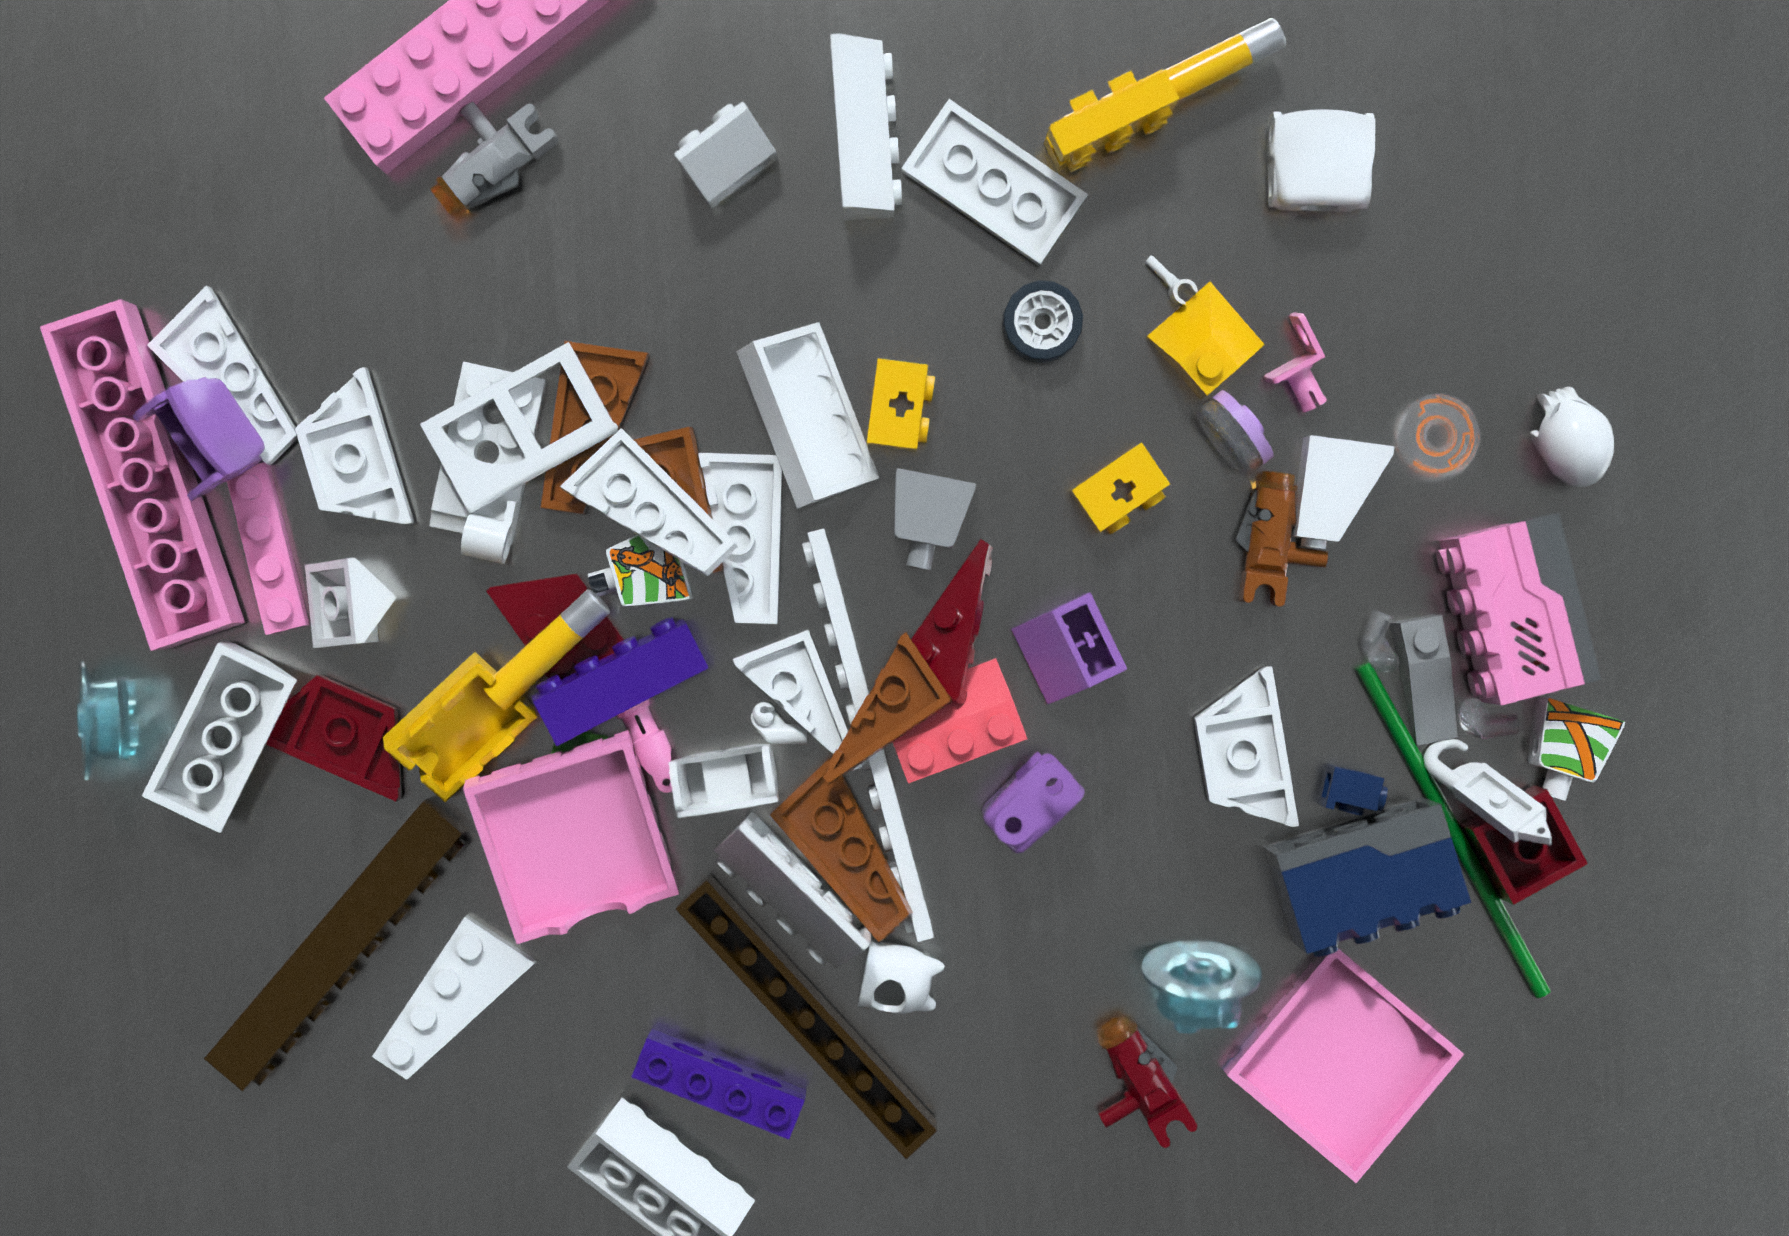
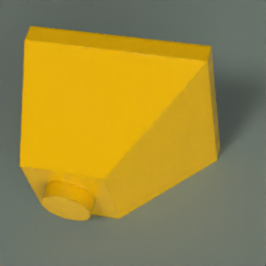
M1211 282L1207 283L1197 294L1185 302L1186 304H1183L1146 336L1200 400L1209 395L1265 345Z

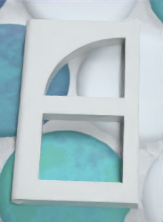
M569 342L420 424L460 495L465 509L469 513L478 510L618 432L617 424L610 417ZM561 363L592 422L541 449L510 391ZM494 400L526 458L509 464L482 462L462 451L447 435L444 427Z

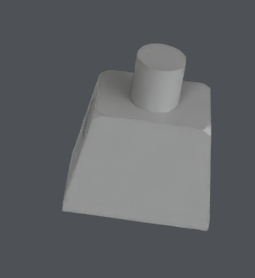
M897 468L894 538L911 541L906 566L931 570L935 546L948 549L953 548L974 494L976 483Z

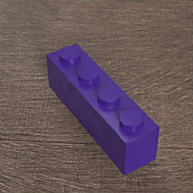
M673 617L666 618L650 627L652 634L638 641L635 636H632L612 647L613 654L601 660L597 656H592L574 666L576 673L562 680L559 675H556L539 683L536 686L538 692L532 694L531 697L555 745L558 746L708 669L709 667L686 622L682 618L674 621Z

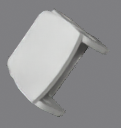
M1305 110L1281 115V112H1272L1268 118L1266 128L1269 207H1275L1281 211L1350 212L1355 209H1368L1371 199L1372 165L1375 153L1374 114L1365 113L1363 115L1341 110Z
M756 744L695 754L669 762L670 780L678 818L778 802L779 800L778 777L770 744Z

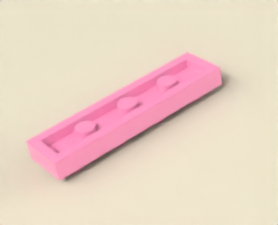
M265 462L258 463L241 475L227 481L264 632L265 635H271L310 625L271 467Z

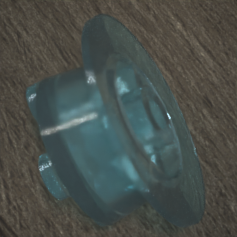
M83 660L79 661L77 734L81 740L84 780H89L97 758L129 761V756H136L139 737L138 722L129 721V715H134V705H136L135 680H126V676L94 681Z
M1177 941L1167 943L1151 950L1142 962V974L1145 980L1159 991L1156 1003L1157 1009L1165 1018L1174 1022L1175 1030L1185 1034L1195 1033L1199 1028L1221 1027L1231 1029L1237 1027L1242 1014L1241 998L1252 994L1260 986L1262 979L1261 968L1250 955L1237 948L1210 941Z

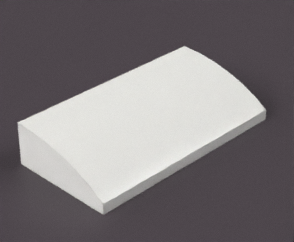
M819 322L753 341L736 351L797 509L879 479Z

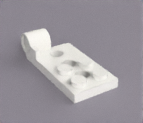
M463 362L454 405L513 372ZM536 377L510 391L535 437L548 382L545 379ZM490 403L449 425L447 435L462 451L477 460L478 447L487 441L494 442L499 449L498 459L493 464H509L526 458L505 420L499 424H491L487 420L486 408ZM441 463L429 526L463 533L461 555L504 564L508 557L510 546L513 544L525 484L469 513L465 509L460 495Z

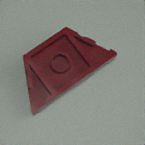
M571 574L494 586L487 589L486 592L526 646L577 598L590 589L579 574ZM607 615L545 674L548 678L559 675L562 680L576 673L574 666L592 656H597L601 660L613 654L612 647L625 640V638L609 615Z
M316 675L296 695L287 700L265 745L395 802L399 801L402 796L400 762L385 750L383 736L398 723V708L323 675Z

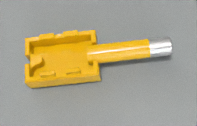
M1270 18L1165 70L1161 69L1139 81H1136L1132 71H1129L1109 81L1108 85L1112 93L1102 97L1099 101L1093 90L1070 100V107H1072L1074 112L1050 124L1043 143L1057 172L1068 167L1070 172H1073L1088 165L1093 161L1091 156L1104 148L1108 154L1117 151L1129 144V138L1141 130L1144 131L1145 135H1148L1163 128L1168 124L1167 119L1173 115L1172 111L1178 101L1285 48L1286 39L1283 30L1275 19Z
M586 590L498 672L474 652L383 736L385 750L409 771L416 764L419 767L421 782L441 800L447 802L464 786L466 779L477 776L486 764L504 751L537 718L534 706L523 694L610 613L609 608L592 590Z

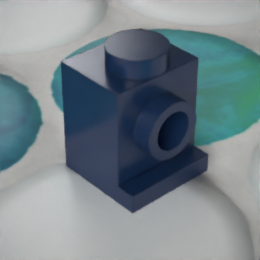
M1327 764L1318 805L1334 810L1335 803L1340 802L1338 810L1363 816L1364 809L1382 811L1388 793L1387 787L1383 786L1385 778Z

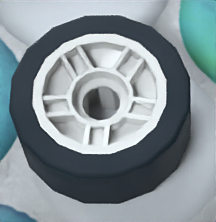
M1038 280L1023 285L1011 296L1003 312L1002 329L1007 344L1018 356L1030 362L1048 363L1062 358L1075 346L1082 332L1083 313L1079 301L1068 288L1054 281ZM1045 314L1049 315V327L1047 329L1037 328L1034 322L1035 317L1044 316Z

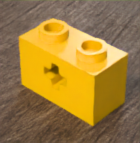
M877 359L867 445L917 452L918 442H927L930 418L921 417L923 400L932 401L935 376L927 375L928 365ZM899 395L907 396V403L914 406L913 410H906L904 417H897L896 409L889 407L890 402H897Z
M1141 442L1069 491V493L1096 533L1107 529L1111 535L1131 521L1127 514L1141 505L1144 511L1163 500L1166 496L1162 490L1169 486L1170 483ZM1115 481L1120 485L1128 483L1132 488L1127 493L1129 498L1127 503L1123 498L1115 501L1111 496L1116 490L1113 484Z

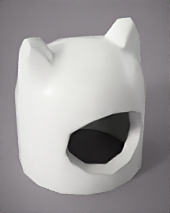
M871 939L865 962L858 1007L897 1015L914 1011H932L936 1007L935 1000L929 995L932 977L943 972L945 966L941 961L926 956L911 946L884 941L878 942Z

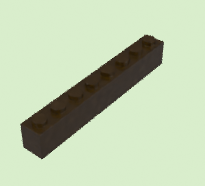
M432 797L424 800L205 1056L204 1060L242 1092L253 1083L260 1087L277 1068L272 1061L281 1050L287 1055L302 1039L304 1035L299 1029L308 1019L312 1022L317 1021L331 1003L326 998L332 990L337 987L342 991L355 977L358 970L353 966L361 956L365 955L369 959L383 944L385 938L380 934L390 922L396 927L411 911L413 907L407 902L417 891L425 894L440 876L435 872L436 868L444 859L451 863L464 849L467 843L462 838L469 829Z
M711 875L679 902L675 910L906 1160L938 1131L937 1120Z

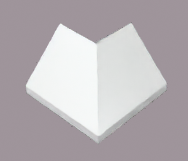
M356 558L305 565L313 648L379 642L377 624L397 597Z

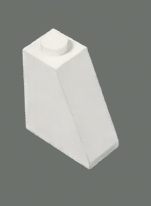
M1313 435L1303 438L1295 494L1297 521L1296 526L1292 529L1291 538L1301 539V547L1324 550L1326 549L1327 542H1339L1392 458L1394 446Z

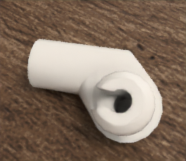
M760 702L755 705L751 714L752 724L768 743L807 744V730L800 724L785 723L776 712L774 706L768 702Z

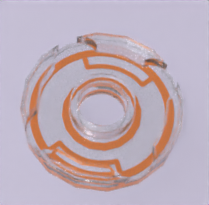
M1447 394L1426 395L1410 403L1399 416L1395 428L1396 449L1402 461L1415 473L1431 478L1450 476L1466 468L1476 456L1481 441L1477 418L1473 410L1459 398ZM1433 424L1442 425L1448 432L1447 443L1441 448L1434 447L1428 441L1427 432Z

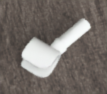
M1152 255L1145 261L1169 287L1168 296L1175 304H1186L1184 300L1179 298L1177 293L1178 287L1181 284H1184L1193 294H1197V286L1193 281L1178 279Z

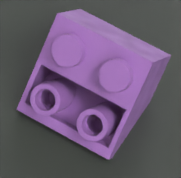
M1086 592L1011 629L1047 704L1090 688L1127 670L1090 592Z

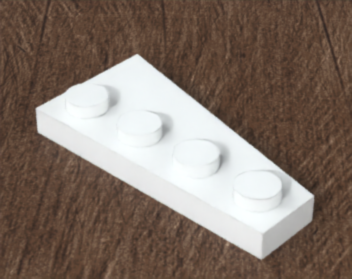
M622 428L560 486L564 492L706 576H709L738 548L735 541Z
M698 453L713 520L738 545V548L722 562L735 623L778 624L782 468L777 455Z
M469 915L465 916L372 1057L403 1078H410L537 960Z

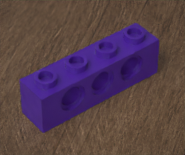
M651 1029L646 1038L631 1076L634 1079L786 1139L791 1137L807 1091L654 1029Z

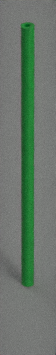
M1370 661L1360 665L1355 670L1426 799L1441 804L1456 854L1536 999L1548 995L1551 992L1549 986L1435 778L1426 770L1424 759L1373 665Z

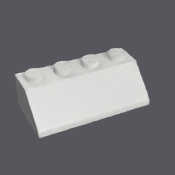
M830 34L844 221L894 217V206L902 205L901 180H892L891 169L892 163H899L898 138H889L888 128L889 121H896L895 96H886L885 86L886 79H893L891 53L883 54L881 40L844 34Z
M229 640L219 642L142 797L221 833L297 679L266 658Z
M623 1098L607 1114L567 1166L568 1169L656 1236H733L755 1202V1199L745 1193L740 1184L727 1179L714 1169L706 1158L693 1153L680 1143L672 1132L662 1129L649 1119L641 1108L628 1103Z

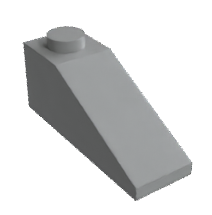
M1430 614L1390 623L1416 746L1458 737L1451 656L1442 615Z

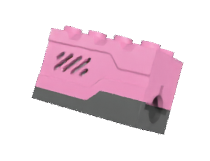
M1559 513L1533 516L1439 540L1441 550H1437L1436 553L1438 565L1443 575L1450 573L1453 590L1447 591L1449 608L1453 615L1460 614L1464 628L1463 631L1457 632L1458 644L1464 656L1471 655L1474 671L1468 672L1467 675L1469 687L1474 697L1479 696L1480 702L1505 705L1601 680Z

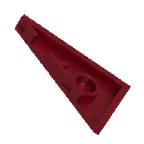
M980 539L911 638L947 694L961 705H963L967 697V692L963 690L968 664H973L975 655L974 641L979 634L984 602L981 600L985 576H990L992 566L991 551L993 547Z

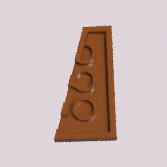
M564 341V344L568 342L571 344L610 417L617 424L619 431L650 354ZM562 365L560 368L550 444L592 422ZM612 436L546 471L540 508L585 514L588 505L564 492L560 486Z
M829 758L780 804L770 816L874 938L881 942L912 915L913 911L844 777L842 776L830 785L823 778L831 759Z

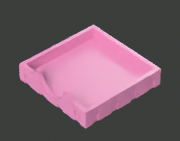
M629 730L614 734V737L605 740L601 738L575 746L569 751H558L535 758L533 762L523 765L519 763L493 771L492 774L487 776H476L465 780L463 791L516 944L549 934H566L580 920L600 912L620 909L631 914L647 904L679 895V883L675 871H672L671 859L663 834L659 831L658 819L650 794L647 795L646 782L638 757L634 755L633 742Z
M1338 950L1332 954L1318 957L1314 963H1310L1295 981L1291 991L1279 1000L1267 1015L1265 1022L1254 1030L1240 1047L1241 1050L1234 1059L1231 1058L1223 1067V1071L1278 1119L1357 1183L1463 1057L1464 1053L1341 950Z

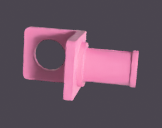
M1294 312L1289 315V319L1306 352L1263 377L1266 382L1272 384L1288 380L1301 405L1302 412H1307L1315 409L1316 403L1320 406L1327 401L1310 369L1315 362L1323 359L1325 355L1305 315Z

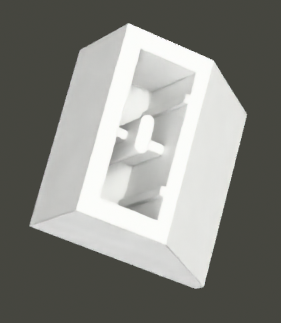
M741 102L736 107L732 104L723 107L712 117L711 120L714 124L702 133L694 130L686 135L677 145L680 149L674 153L681 170L711 209L778 159L776 150L744 102Z

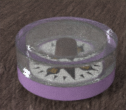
M1221 390L1195 410L1196 418L1212 445L1243 477L1247 478L1274 457L1273 451L1263 435L1264 428L1248 407L1245 405L1241 406L1226 391Z

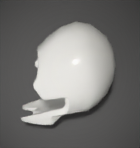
M1572 387L1556 389V392L1549 391V396L1545 394L1537 395V399L1546 415L1541 423L1540 430L1530 432V436L1540 456L1552 473L1567 485L1584 487L1596 483L1607 471L1614 454V436L1608 419L1592 405L1581 399Z

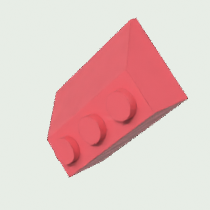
M996 658L967 669L963 689L967 692V697L963 705L951 698L952 703L893 742L908 784L1027 740L1016 706Z

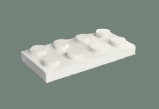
M950 99L901 168L904 174L1038 266L1043 262L1088 196L1080 188Z

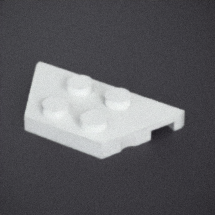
M366 367L359 368L353 373L354 377L337 393L333 392L321 404L319 410L309 415L295 428L320 510L406 525L413 524L414 519L369 370Z
M1266 666L1194 717L1206 795L1209 802L1296 827L1299 826L1273 668L1272 666Z

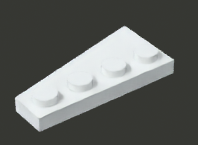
M206 285L147 346L183 382L203 377L220 379L264 441L265 450L260 455L262 460L267 465H272L298 439L295 431L296 427L214 291Z

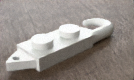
M1447 739L1434 742L1426 749L1423 759L1424 766L1429 774L1450 789L1455 798L1514 843L1522 839L1551 844V835L1546 823L1547 816L1544 806L1485 762L1482 764L1478 762L1468 763L1451 770L1438 759L1440 753L1447 749L1467 751V744L1457 739Z

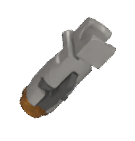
M474 102L467 104L461 110V114L479 135L480 138L477 140L479 146L471 153H462L442 177L436 178L438 183L430 188L450 216L458 210L463 213L468 208L477 206L495 196L516 188L519 185V169L533 158L537 160L558 143L557 135L550 128L536 135L529 133L530 126L539 117L533 104H526L507 119L508 123L499 131L495 130Z

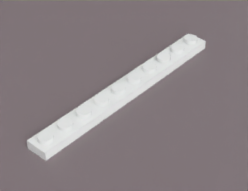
M823 528L808 532L810 542L803 543L802 545L808 567L817 566L821 582L813 584L819 608L828 607L832 623L826 624L824 627L830 649L838 647L843 664L835 665L841 690L849 688L853 704L846 706L851 724L869 691L827 535ZM883 748L861 763L863 771L872 770L875 785L868 787L874 812L882 810L886 826L879 828L885 852L892 850L894 852L897 866L892 867L891 870L901 890L904 891L905 897L913 911V914L904 921L907 933L915 931L917 941L920 942L934 938V933Z

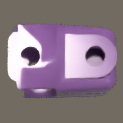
M203 377L196 380H187L169 387L148 401L133 415L136 422L156 414L195 470L202 483L187 494L191 501L241 475L262 460L260 455L265 450L264 441L220 379Z
M1037 751L984 804L982 808L983 820L1014 853H1023L1082 799L1085 789L1076 782L1071 773L1052 754L1046 753L1041 755ZM1057 778L1055 784L1046 786V782L1049 779Z

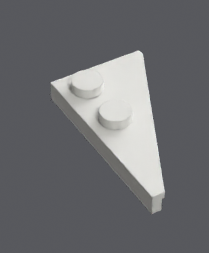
M809 630L733 659L735 666L825 748L832 754H834L836 749L838 750L848 730ZM861 764L852 769L851 771L853 772L855 770L861 769Z

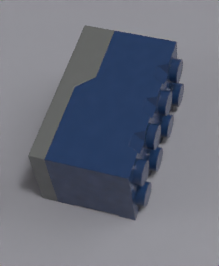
M1423 797L1263 846L1292 942L1306 954L1313 952L1314 957L1326 956L1338 951L1337 944L1353 938L1355 944L1374 941L1379 938L1378 931L1392 925H1394L1397 932L1415 928L1420 925L1419 918L1430 913H1435L1437 919L1457 915L1461 912L1460 906L1472 903L1440 803Z

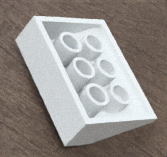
M753 811L715 848L714 851L719 855L716 859L718 865L733 878L739 874L750 885L746 889L747 893L762 907L767 903L780 914L776 918L777 922L790 935L795 936L799 933L810 944L806 947L807 951L821 965L824 966L829 962L836 969L863 952L870 945L871 933L839 895Z

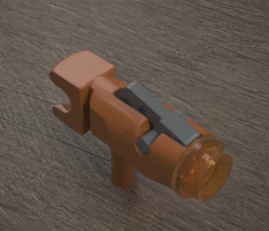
M1262 471L1261 480L1256 481V490L1253 491L1236 536L1237 543L1247 551L1245 569L1241 574L1240 602H1252L1256 589L1260 585L1265 584L1270 590V603L1274 606L1283 607L1288 585V577H1286L1288 563L1323 568L1327 566L1328 551L1296 547L1295 542H1291L1292 529L1296 526L1297 521L1295 492H1298V486L1294 485V474Z

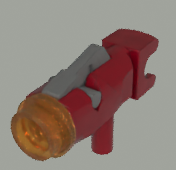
M1126 1014L1118 1015L1099 1027L1097 1030L1101 1038L1099 1044L1102 1049H1107L1113 1064L1115 1078L1122 1079L1127 1088L1124 1091L1125 1097L1098 1113L1105 1127L1108 1128L1140 1109L1162 1148L1170 1146L1171 1142L1166 1127L1171 1121H1181L1188 1131H1196L1198 1124L1172 1083L1177 1072L1176 1064L1138 1028L1134 1020L1129 1021Z

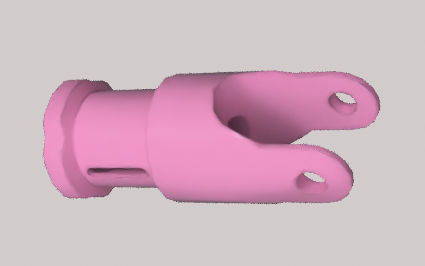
M648 699L617 715L616 718L622 719L626 730H629L633 742L634 755H637L640 766L652 775L660 791L669 793L672 792L671 780L668 785H664L663 780L666 778L670 779L669 762L672 761V747L664 730L658 729L649 709L651 701ZM636 715L639 716L642 722V725L646 731L645 734H643L640 730V727L635 719Z

